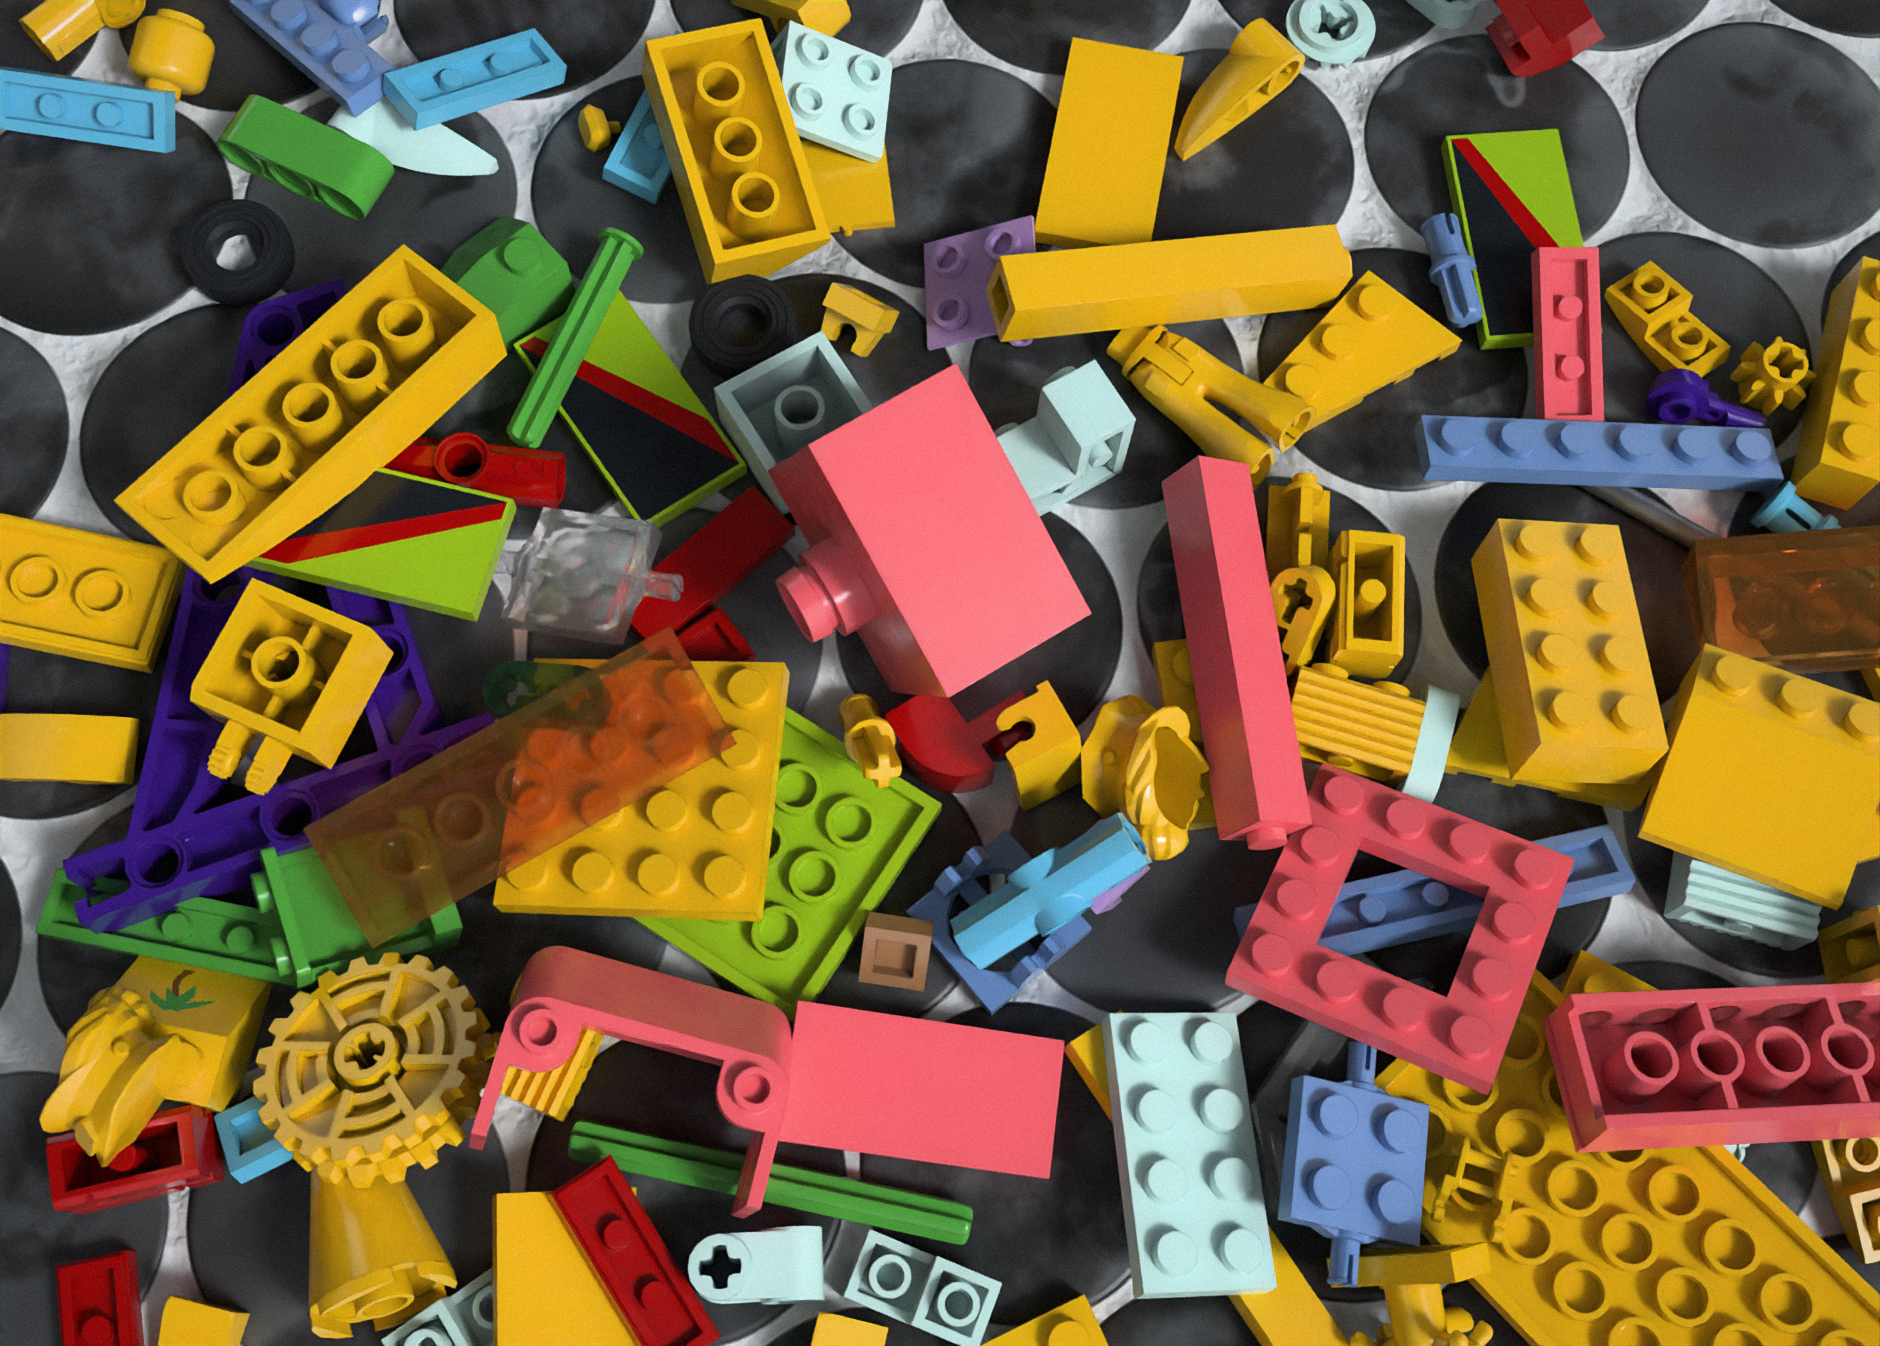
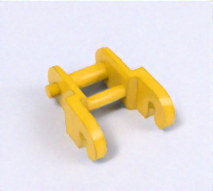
M1463 1136L1459 1147L1451 1145L1449 1155L1456 1158L1451 1176L1445 1174L1439 1180L1431 1211V1220L1441 1223L1445 1214L1444 1205L1450 1197L1451 1190L1460 1187L1491 1198L1490 1203L1496 1207L1489 1240L1500 1244L1505 1232L1503 1225L1509 1218L1514 1197L1504 1194L1509 1175L1515 1177L1518 1170L1517 1166L1512 1165L1513 1152L1506 1150L1500 1159L1470 1149V1138ZM1469 1163L1497 1173L1494 1187L1492 1188L1463 1178L1465 1164Z

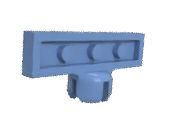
M227 0L236 16L355 118L386 96L383 93L384 73L393 71L395 68L368 46L384 34L389 25V19L386 14L377 18L379 0Z

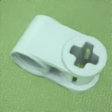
M787 1226L762 1229L759 1232L719 1233L707 1236L695 1246L690 1254L688 1263L690 1282L701 1297L717 1304L761 1302V1304L774 1305L824 1301L822 1227ZM724 1250L727 1251L730 1262L742 1265L741 1272L729 1275L727 1288L716 1289L712 1277L701 1274L702 1266L713 1264L715 1252Z

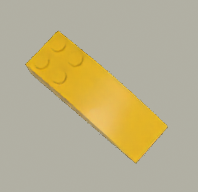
M403 244L114 499V502L209 584H213L270 550L354 491L379 467L383 468L418 439L508 354L496 315Z

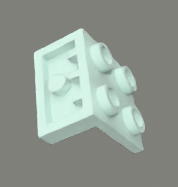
M790 20L771 43L770 47L798 135L868 162L876 163L883 156L893 67L891 61Z

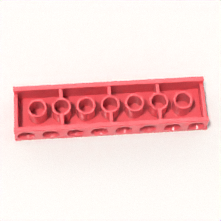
M1880 982L1570 994L1550 1016L1542 1020L1576 1153L1880 1137ZM1588 1012H1594V1013H1591V1014L1581 1015V1014L1588 1013Z

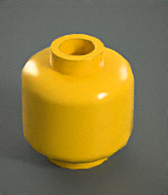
M158 9L156 15L145 16L138 22L128 58V68L136 78L145 83L144 87L175 91V103H179L181 95H198L205 89L215 53V45L212 39L204 33L205 25L198 19L175 10Z

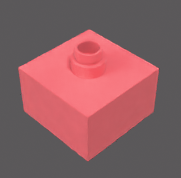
M956 363L815 440L768 470L770 477L810 548L798 554L800 567L793 566L775 579L776 586L786 608L798 628L811 643L832 635L835 628L843 636L857 631L891 693L949 698L1092 614Z

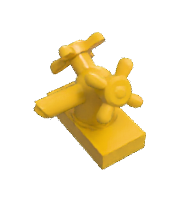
M1487 1242L1421 1245L1411 1248L1384 1247L1361 1249L1357 1280L1358 1287L1379 1286V1289H1384L1390 1325L1383 1323L1377 1329L1376 1342L1364 1333L1356 1332L1350 1338V1346H1485L1493 1336L1492 1327L1482 1320L1474 1328L1473 1318L1465 1309L1454 1305L1444 1308L1441 1284L1457 1283L1492 1272ZM1327 1258L1328 1271L1330 1258ZM1331 1284V1288H1339L1342 1286H1337L1338 1284ZM1474 1328V1330L1468 1338L1463 1334L1465 1332L1471 1331Z

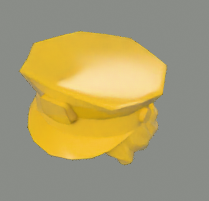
M1128 694V696H1121L1100 707L1093 728L1082 746L1083 799L1103 819L1122 812L1145 842L1150 858L1155 861L1168 860L1183 852L1189 843L1187 831L1198 811L1199 799L1205 795L1201 784V773L1207 772L1210 769V765L1189 739L1190 723L1186 712L1177 705L1163 707L1157 711L1156 708L1143 698Z
M112 986L101 989L94 994L88 1003V1010L67 1032L58 1086L45 1102L39 1116L43 1131L48 1133L63 1132L71 1129L75 1131V1138L78 1144L86 1151L88 1156L91 1157L95 1154L101 1167H107L120 1151L136 1140L165 1099L185 1056L178 1033L156 1039L147 1035L155 1026L156 1019L147 1003L142 1001L139 993L132 989H126L123 986Z

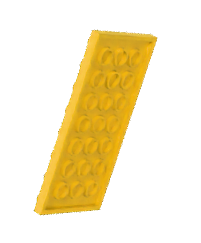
M1536 968L1488 1095L1400 1058H1396L1374 1079V1086L1381 1088L1393 1097L1430 1105L1420 1232L1433 1245L1487 1242L1492 1272L1467 1280L1530 1346H1880V1294L1723 1145L1576 1153L1542 1020L1550 1016L1567 997ZM1463 1136L1470 1138V1149L1500 1159L1506 1150L1513 1152L1512 1165L1517 1166L1518 1170L1515 1177L1509 1175L1504 1194L1512 1196L1514 1199L1509 1218L1503 1225L1505 1232L1500 1244L1489 1240L1496 1207L1490 1203L1491 1198L1460 1187L1451 1190L1450 1197L1444 1205L1445 1214L1441 1223L1431 1220V1211L1439 1180L1445 1174L1451 1176L1456 1157L1449 1155L1451 1145L1459 1147ZM1466 1163L1462 1177L1493 1188L1497 1173Z

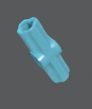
M1116 813L1061 849L1058 846L1030 860L1007 877L1009 883L992 894L981 898L965 911H961L958 916L950 920L954 932L953 937L964 956L970 959L979 970L984 969L1038 934L1044 937L1064 926L1094 906L1093 899L1142 871L1145 866L1153 862L1147 851V846L1136 828L1125 818L1123 813Z

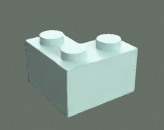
M1093 360L1078 369L1068 366L1054 373L1041 388L1037 416L1021 425H1018L1016 422L1008 423L997 429L994 434L1040 517L1122 472L1136 418L1097 361Z

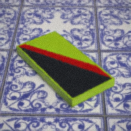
M1558 129L1445 136L1441 145V152L1453 213L1458 217L1461 236L1467 254L1475 259L1477 266L1476 270H1472V276L1483 310L1481 320L1475 323L1480 350L1534 346L1531 253L1539 247H1584Z
M618 289L557 413L645 537L748 472L744 460ZM564 315L513 344L517 356L532 377Z
M379 467L360 486L322 515L243 566L477 622L517 508L514 499Z

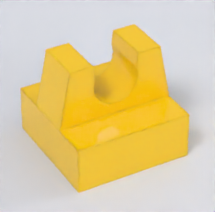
M832 282L822 303L827 308L821 330L828 340L837 341L844 326L851 324L857 334L851 352L860 357H868L885 333L891 332L900 311L851 285Z

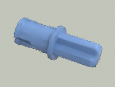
M1440 213L1427 219L1421 226V232L1432 262V267L1428 274L1431 283L1439 286L1448 320L1452 322L1455 328H1465L1469 324L1477 323L1483 315L1472 276V270H1476L1477 266L1475 259L1467 254L1461 236L1458 217L1450 213L1447 217L1449 226H1447L1445 213Z

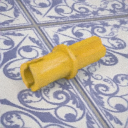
M860 693L850 695L842 701L838 709L842 715L838 716L839 722L846 732L844 738L845 750L852 760L858 762L864 778L873 779L875 787H888L890 778L900 776L902 771L901 761L894 748L896 743L894 730L888 721L881 718L878 705L872 697Z

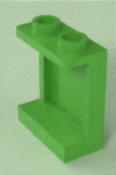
M423 804L397 811L395 825L281 856H277L274 846L261 849V871L250 874L253 892L260 913L273 910L280 933L268 937L276 971L279 977L292 974L297 993L299 991L306 992L319 988L318 977L329 970L333 971L337 976L348 972L350 961L363 956L370 965L379 963L384 953L398 952L402 960L406 962L412 960L416 954L427 956L457 947L459 944L463 926Z

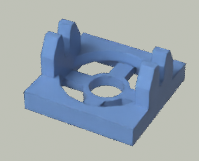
M1007 829L984 848L976 846L967 851L960 865L956 868L953 866L946 868L935 881L934 888L906 910L908 918L934 921L931 946L990 1016L1092 930V927L1080 915L1046 935L1045 940L1038 947L1037 951L1028 941L1011 951L1010 954L1018 964L1010 970L993 971L986 968L979 970L970 959L964 956L958 944L954 943L950 932L949 915L956 895L959 893L967 904L971 906L988 895L975 878L1001 873L1010 875L1032 860Z

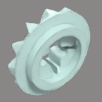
M1295 0L1288 10L1284 24L1288 33L1287 40L1305 55V61L1310 58L1319 61L1323 71L1331 64H1340L1347 69L1356 58H1365L1376 32L1374 16L1362 0ZM1321 22L1326 23L1330 30L1340 29L1336 40L1332 39L1327 32L1318 33Z

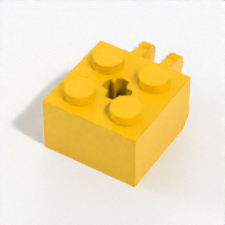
M252 577L191 684L190 701L213 719L226 724L216 742L215 748L212 749V753L209 756V762L207 763L209 767L207 770L210 771V774L222 779L231 777L240 766L241 760L246 756L255 738L261 739L263 742L253 759L252 765L249 766L250 768L246 773L247 776L244 781H246L245 787H247V790L264 796L265 793H268L273 788L292 753L331 770L394 652L371 627Z

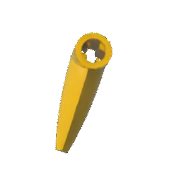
M1255 19L1238 34L1230 47L1229 54L1211 72L1194 95L1183 117L1174 146L1177 155L1183 162L1219 139L1272 100L1292 83L1302 69L1305 55L1266 19Z

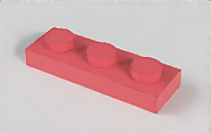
M1539 247L1531 253L1536 419L1604 422L1599 247Z

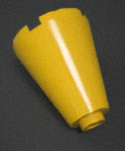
M317 1167L311 1170L308 1318L313 1333L322 1338L341 1339L353 1337L350 1324L373 1319L376 1332L389 1329L409 1321L439 1299L447 1297L444 1285L456 1288L457 1280L454 1269L405 1180L390 1184L384 1175L375 1176L369 1188H355L349 1181L348 1175H345L336 1185L324 1182L318 1176Z

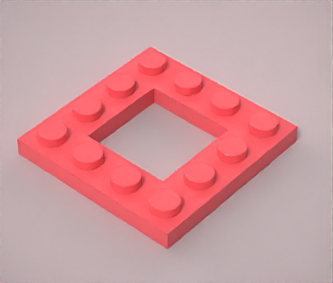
M1323 762L1308 794L1312 824L1289 835L1288 843L1285 844L1228 968L1225 985L1488 1095L1575 858ZM1358 850L1485 899L1447 997L1318 945Z

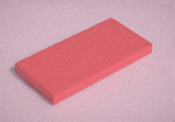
M797 1001L792 1026L789 1099L778 1141L1049 1179L1065 1041Z

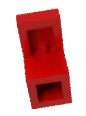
M1495 0L1501 13L1492 18L1493 23L1485 27L1511 73L1519 77H1529L1560 66L1605 37L1583 0Z
M1022 691L1017 692L969 723L965 722L950 698L916 695L884 715V719L889 722L896 736L894 748L908 771L925 785L948 793H969L993 784L996 766L989 756L995 754L998 759L1005 758V754L1018 742L1030 739L1027 732L1032 729V724L1027 721L1017 722L1008 730L999 731L997 729L996 721L999 715L1008 707L1026 698Z

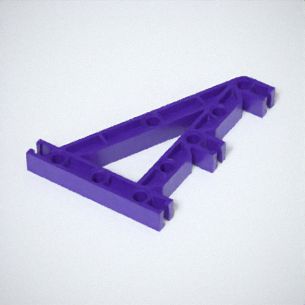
M341 278L265 301L250 311L243 325L227 399L348 293ZM291 337L288 342L274 346L277 341ZM188 566L127 838L63 860L67 879L87 892L88 897L74 901L79 924L96 934L101 932L110 934L178 909L174 905L192 898L203 897L212 899L252 885L250 874L261 871V849L274 846L277 856L395 825L396 813L403 809L423 804L428 821L512 792L515 772L506 754L494 757L496 764L459 774L455 769V765L459 760L493 746L495 751L506 748L501 731L492 713L488 712L445 727L446 722L407 606L325 586L333 612L371 627L394 654L403 655L401 662L396 668L382 674L365 706L379 751L333 766L331 770L324 769L275 786L268 793H265L264 796L255 793L226 804L232 775L227 779H222L210 774V771L207 770L209 767L207 765L209 756L212 753V749L215 748L216 742L226 724L213 719L190 701L191 684L251 578L253 577L272 586L275 573L241 566L215 583L209 584ZM239 585L237 592L231 598L225 601H215L218 594L224 588ZM431 767L442 769L440 779L432 787L423 790L412 788L413 780L420 771ZM301 812L312 813L310 825L305 831L298 835H285L287 822L294 815ZM178 857L179 865L175 874L165 882L155 883V873L161 863L169 858ZM101 877L115 880L123 877L129 878L131 886L127 891L98 904L91 905L90 898L102 895V892L90 889L96 886L94 879Z

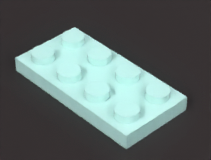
M1236 1012L1109 1013L1101 1020L1134 1299L1262 1294L1277 1289Z

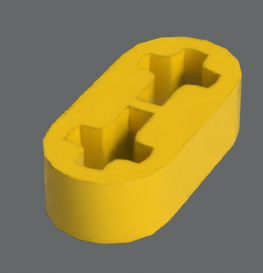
M1312 564L1285 569L1276 576L1270 586L1279 639L1285 636L1282 650L1289 655L1288 660L1283 661L1286 678L1294 676L1301 665L1307 667L1310 663L1335 604L1336 588L1330 574L1322 567ZM1307 582L1305 593L1313 598L1312 604L1301 606L1297 609L1301 596L1293 590L1294 585Z

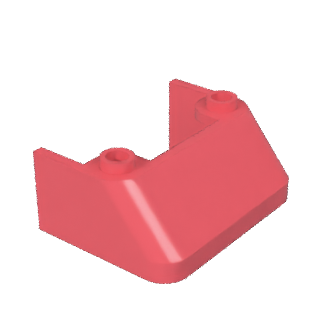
M550 946L535 953L525 965L505 1022L471 1131L469 1147L483 1151L508 1067L511 1066L535 1073L549 1072L559 1068L574 1052L582 1028L721 1066L715 1090L717 1106L721 1114L731 1124L752 1131L730 1216L744 1219L760 1210L789 1099L792 1027L783 1011L768 1002L566 946Z

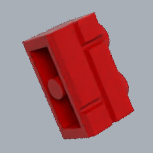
M192 1104L154 1113L136 1140L120 1151L107 1167L100 1166L95 1154L91 1157L88 1156L86 1151L78 1144L75 1132L47 1138L46 1154L51 1203L54 1210L62 1212L71 1211V1213L85 1215L184 1191L185 1187L197 1188L224 1181L225 1173L221 1141L214 1119L216 1113L207 1109L202 1110L201 1107Z

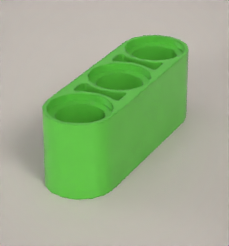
M250 94L216 141V145L221 153L241 169L355 221H363L395 174V168L392 163L374 147L256 94Z

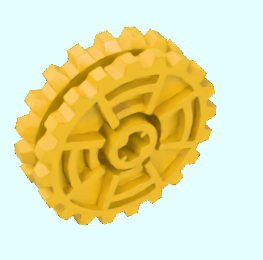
M398 952L384 953L378 964L370 965L363 956L350 961L348 972L337 976L333 971L329 970L318 977V989L311 994L299 991L290 1000L294 1011L288 1018L274 1019L268 1031L275 1040L272 1046L259 1049L255 1062L265 1071V1075L253 1081V1094L260 1102L266 1103L257 1111L262 1122L269 1130H277L273 1137L287 1151H294L292 1158L307 1172L317 1167L318 1176L324 1182L336 1185L345 1175H348L349 1181L355 1188H369L375 1176L384 1175L390 1184L405 1180L407 1167L419 1163L427 1170L438 1163L437 1150L445 1143L457 1147L467 1137L461 1126L467 1118H476L482 1099L480 1093L486 1086L492 1067L486 1061L495 1056L497 1051V1043L493 1036L489 1033H484L491 1026L480 1008H474L476 1002L465 985L457 987L459 983L458 978L445 965L434 972V966L429 958L417 954L408 964H404Z

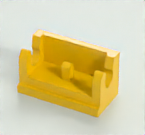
M1048 680L1036 686L1037 693L1005 709L996 721L999 731L1011 729L1015 723L1020 721H1027L1033 725L1034 735L1027 741L1018 742L1005 754L1007 770L1009 772L1012 771L1014 779L1015 797L1024 812L1082 782L1080 734Z

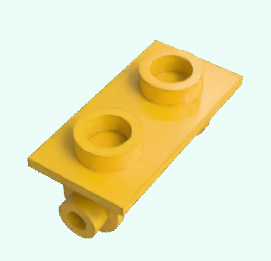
M1297 473L1293 475L1292 483L1287 486L1269 485L1265 561L1270 586L1279 573L1292 567L1312 564L1322 567L1327 572L1330 491L1323 490V487L1317 484V476L1314 474ZM1307 582L1296 584L1293 589L1301 596L1299 604L1302 605L1312 604L1313 598L1305 593Z

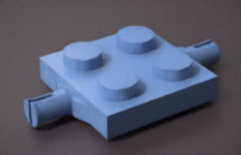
M1359 1041L1348 1043L1346 1081L1336 1083L1307 1075L1293 1078L1291 1081L1278 1220L1311 1227L1323 1237L1332 1240L1327 1283L1352 1288L1358 1287L1360 1244L1379 1242L1401 1248L1419 1247L1430 1106L1393 1097L1381 1088L1374 1086L1378 1049Z

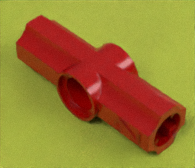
M464 432L455 433L445 439L419 437L383 468L514 499L515 505L558 509L560 502L564 498L567 461L562 452L489 445L478 435ZM468 465H480L479 470L469 477H456L462 468Z

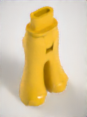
M1158 325L1154 329L1150 326L1122 329L1112 340L1106 351L1110 357L1123 366L1122 375L1132 382L1141 395L1177 424L1207 457L1247 463L1253 492L1262 484L1276 462L1274 449L1244 430L1206 400L1218 402L1233 411L1282 454L1299 440L1316 413V408L1305 400L1293 394L1266 386L1241 374L1193 341L1169 332L1163 325Z

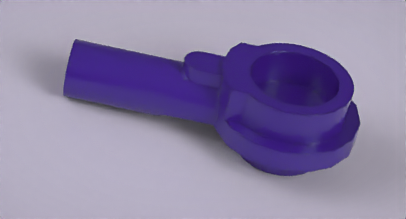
M1671 369L1662 372L1653 380L1652 386L1646 393V409L1650 415L1670 424H1682L1695 418H1700L1722 427L1764 428L1766 423L1764 414L1719 400L1717 394L1709 391L1708 382L1702 380L1697 373L1688 369Z

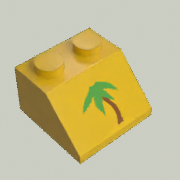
M139 956L114 986H123L126 989L136 991L140 994L142 1001L147 1003L156 1019V1024L147 1034L148 1036L156 1039L178 1033L185 1053L178 1073L163 1100L164 1103L179 1106L192 1104L201 1107L202 1110L207 1109L215 1113H221L237 1105L273 984Z

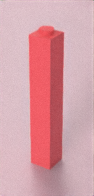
M1198 455L1163 480L1161 484L1206 762L1210 765L1208 774L1219 840L1247 841V846L1250 850H1268L1287 844V835L1312 824L1249 466L1247 463Z

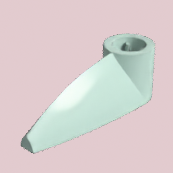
M387 96L356 118L344 107L340 106L326 124L374 147L393 165L406 169L452 176L491 175L499 169L496 158L441 123L415 131Z

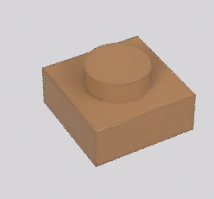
M868 911L858 982L924 992L934 921Z

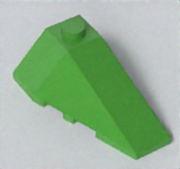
M505 215L458 247L440 270L442 274L495 313L507 352L514 347V343L535 332L566 309L576 293L568 263L530 222Z

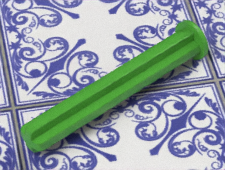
M604 227L597 235L600 245L506 428L509 439L519 446L527 449H536L540 446L631 263L639 261L644 253L642 245L634 237L622 230Z

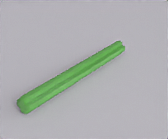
M585 1119L577 1120L568 1142V1156L572 1160L594 1164L611 1154L621 1171L730 1195H736L746 1156L740 1153ZM776 1161L772 1163L763 1202L957 1245H963L968 1240L973 1219V1207L967 1203Z

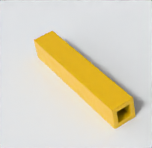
M1336 224L1004 255L999 257L985 290L1000 342L1330 307L1353 277L1350 253L1343 247Z

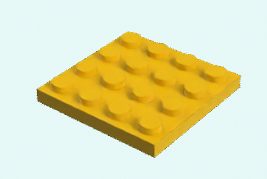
M534 658L493 905L503 913L762 922L790 676L785 662Z

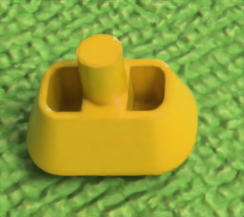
M587 104L580 111L578 127L585 147L593 153L609 145L611 133H620L619 121L607 122L603 110Z

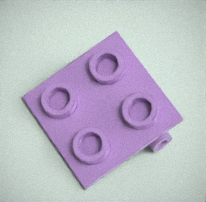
M1032 215L924 244L927 349L929 351L998 334L985 289L1000 256L1036 253L1034 217ZM1033 339L1009 341V343L1013 346H1027L1032 343Z

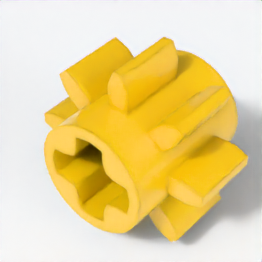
M1779 336L1775 338L1766 350L1754 341L1740 356L1742 363L1730 375L1731 380L1739 383L1738 388L1741 395L1739 401L1742 404L1747 403L1753 408L1762 410L1765 416H1769L1781 403L1791 411L1795 409L1807 396L1804 389L1816 378V373L1808 370L1807 351L1800 349L1794 344L1783 342L1782 337Z

